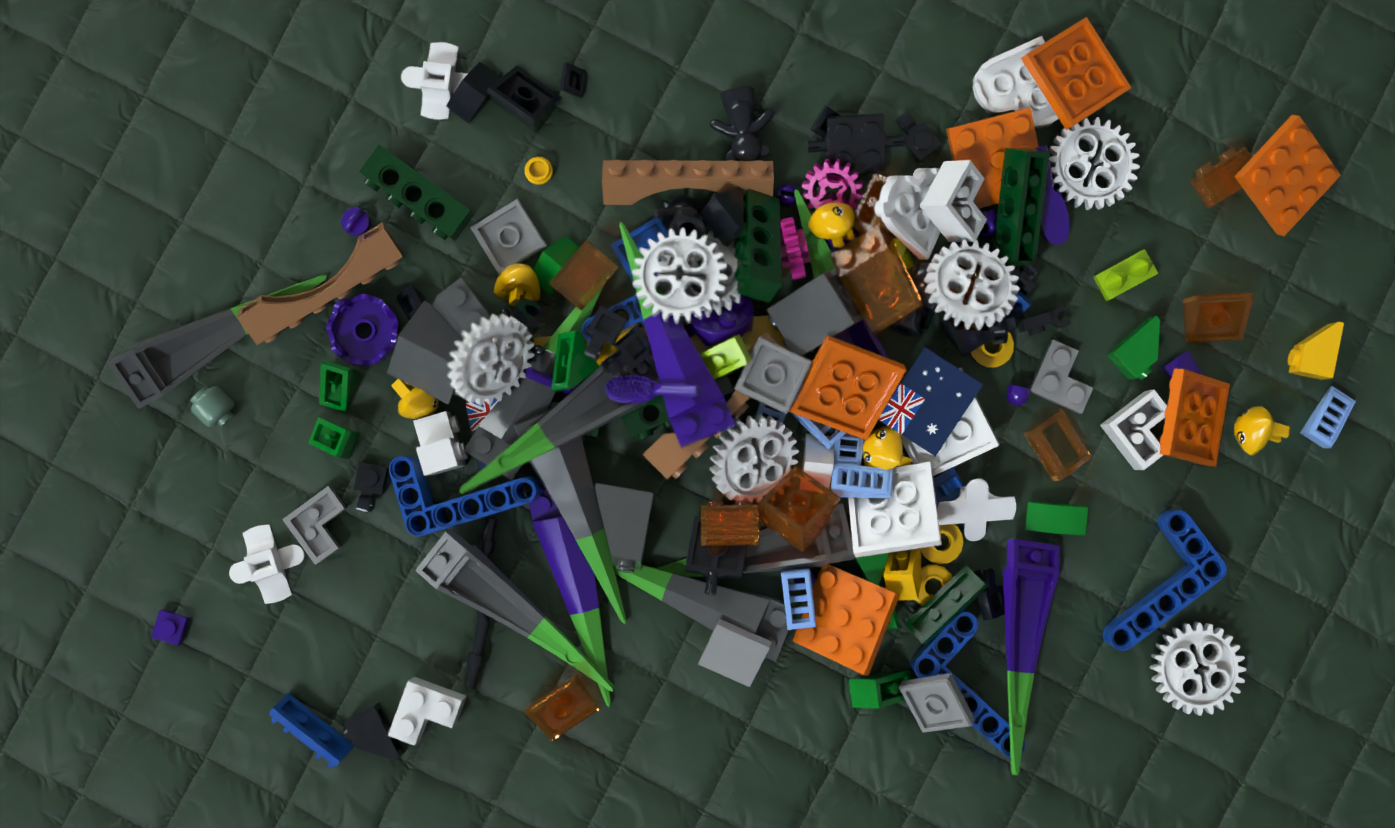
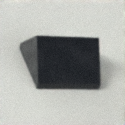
M518 66L511 69L488 87L487 90L492 102L536 133L539 132L562 98Z

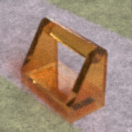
M1063 410L1056 412L1023 433L1053 481L1064 479L1092 458ZM1055 421H1057L1079 456L1078 459L1065 467L1042 432Z

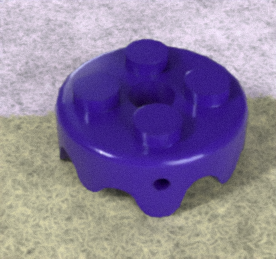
M702 289L695 290L698 293L702 291ZM741 295L740 303L732 301V310H728L724 306L721 307V310H723L721 315L712 310L710 316L706 317L705 312L701 311L702 319L692 314L691 323H688L685 316H683V326L689 338L696 334L705 346H712L716 343H723L739 334L742 338L746 331L751 332L754 323V305L750 297Z
M361 294L341 299L334 305L332 315L326 325V330L331 342V350L338 357L352 364L370 366L381 363L394 352L400 334V323L396 313L386 302L371 295ZM363 323H369L372 327V334L366 339H362L358 335V328Z

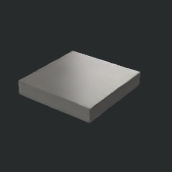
M518 198L470 227L499 275L507 266L514 263L521 264L548 247Z
M759 336L750 355L753 361L745 365L734 390L787 414L812 361Z
M719 619L698 665L750 687L770 649L772 641Z
M951 673L901 681L899 689L923 733L973 725L975 718Z

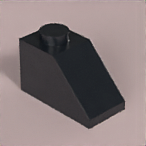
M380 702L343 722L345 726L343 731L346 739L350 743H354L357 749L392 760L400 758L405 753L400 741L388 736L391 724Z

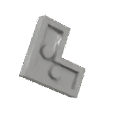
M1050 340L1029 388L1031 389L1030 392L1073 412L1082 414L1093 388L1068 377L1079 351L1058 341Z
M327 486L282 520L313 563L318 565L341 548L325 524L346 510L347 507L332 486Z

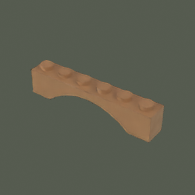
M603 160V205H632L654 193L682 188L705 189L723 193L739 187L743 189V197L748 189L773 197V161Z
M382 222L358 237L354 251L347 263L327 282L310 291L295 295H261L238 309L237 319L256 345L263 341L269 343L280 335L279 332L286 327L291 329L303 322V317L309 313L317 314L328 306L329 301L336 297L342 299L350 294L352 287L359 283L362 285L369 283L380 270L384 268L389 270L398 265L400 258L403 257L401 248Z
M767 332L762 336V338L779 345ZM755 344L748 350L750 355L755 347ZM737 390L734 391L732 397L726 403L731 416L734 415L738 418L749 407L746 403L750 398L749 396ZM723 432L713 436L717 439ZM675 433L663 434L643 455L666 479L671 475L676 479L687 468L684 462L691 455L697 459L708 448L705 442L710 437L681 448Z

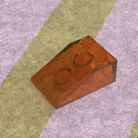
M878 225L830 255L839 278L873 334L880 332L923 305L893 238Z

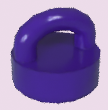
M350 208L344 212L341 224L348 234L359 237L370 229L371 220L364 210Z
M993 209L982 212L987 219L985 224L987 223L989 227L987 231L982 228L979 234L984 238L991 237L996 229L994 220H997V215Z

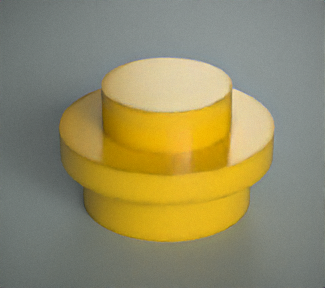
M533 157L525 165V176L532 184L543 185L553 175L552 165L544 157Z

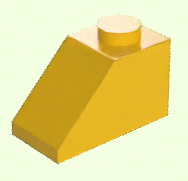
M1335 322L1327 324L1294 345V348L1288 355L1289 373L1319 380L1332 379L1344 323Z
M921 548L890 552L888 555L884 579L888 590L900 594L898 600H918L922 581Z

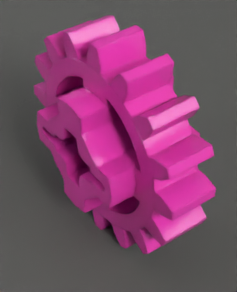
M825 159L824 167L816 163L813 167L814 172L808 170L806 178L809 181H803L802 188L807 190L803 192L802 198L810 200L807 208L815 207L817 209L828 203L839 202L857 209L859 202L856 199H862L863 192L857 190L862 188L863 181L855 180L859 175L858 170L851 173L849 171L851 164L847 163L842 167L840 166V159H837L834 165H831L829 159ZM816 180H818V184L821 188L818 191V193L815 194L814 184ZM850 186L851 196L849 200H847V196L844 193V191L847 190V188ZM828 187L831 189L838 188L837 193L834 191L827 192Z
M793 217L781 219L782 268L790 267L793 280L805 278L804 263L810 262L804 230H796Z

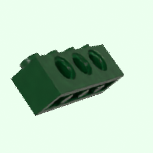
M380 145L376 147L359 171L365 177L363 183L376 192L380 188L388 193L386 197L388 201L398 208L402 204L411 210L408 215L419 223L423 224L426 220L433 225L434 228L431 231L444 241L448 237L456 241L475 215L465 205ZM398 173V182L392 186L387 185L388 176ZM420 189L422 191L421 198L416 202H411L409 200L410 193L413 190ZM436 206H444L445 212L443 216L433 218L432 210Z
M1005 148L993 251L999 249L997 256L999 259L1008 257L1005 265L1027 267L1031 264L1033 267H1036L1050 156L1048 151L1029 148Z
M748 189L743 197V231L737 236V246L734 252V257L737 258L734 278L737 281L738 294L770 302L782 286L780 204L778 198Z
M725 374L714 379L724 396L725 402H727L731 398L730 394L734 393V388L728 375ZM657 395L646 402V405L621 416L630 437H637L639 441L654 435L652 429L663 425L664 429L672 427L663 395ZM648 406H655L659 409V417L654 422H648L644 419L643 412Z

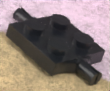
M883 113L826 117L827 131L824 140L807 141L808 153L825 152L831 165H834L837 159H840V166L842 167L850 163L849 171L851 173L857 170L859 173L885 171L887 147H904L903 135H886Z
M724 499L720 500L718 515L710 517L694 516L686 560V572L702 574L707 577L704 593L710 595V590L711 595H716L718 579L742 580L751 523L736 521L729 517L732 502L726 500L725 506Z

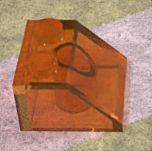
M795 466L759 501V521L798 550L804 552L822 533L840 501V496Z

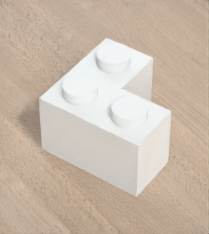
M971 160L944 161L920 204L921 209L948 242H962L963 240L974 242L987 220L973 202L985 178Z
M1155 390L1144 391L1100 425L1134 470H1145L1163 456L1160 454V443L1149 430L1165 418V409L1167 407Z
M444 411L413 421L420 447H417L416 450L424 476L437 475L466 466L465 459H468V453L464 451L466 447L464 442L460 443L457 432H460V425L456 415L452 416L451 412Z
M417 677L411 678L406 684L388 736L415 746L421 740L428 720L452 728L458 722L467 696Z

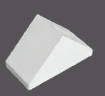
M806 434L800 490L829 492L834 466V445L827 449L812 434Z

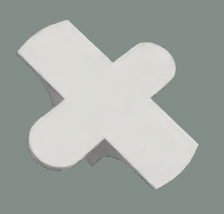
M443 42L431 43L429 57L427 61H423V68L410 66L405 68L401 74L404 85L410 88L422 89L421 115L424 117L438 120L448 119L450 109L446 105L452 93L455 92L462 79L467 75L466 73L455 72L458 46Z
M974 479L967 486L960 487V495L956 500L939 502L937 507L939 525L965 523L964 535L966 539L978 541L985 536L986 521L1011 520L1014 518L1016 512L1015 497L992 495L988 492V484L985 480Z
M270 524L256 526L242 533L247 547V556L244 557V561L232 565L229 571L231 580L239 584L248 581L255 582L262 593L265 604L279 602L291 596L292 593L284 569L302 563L305 557L304 550L298 545H289L277 549Z

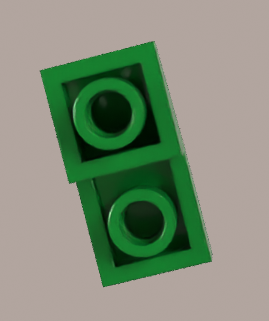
M1029 501L1025 530L1086 535L1089 507L1065 503L1052 504Z

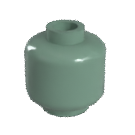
M206 385L190 400L193 403L191 412L207 427H214L217 424L223 427L234 416L231 412L235 405L234 401L218 386L209 388Z

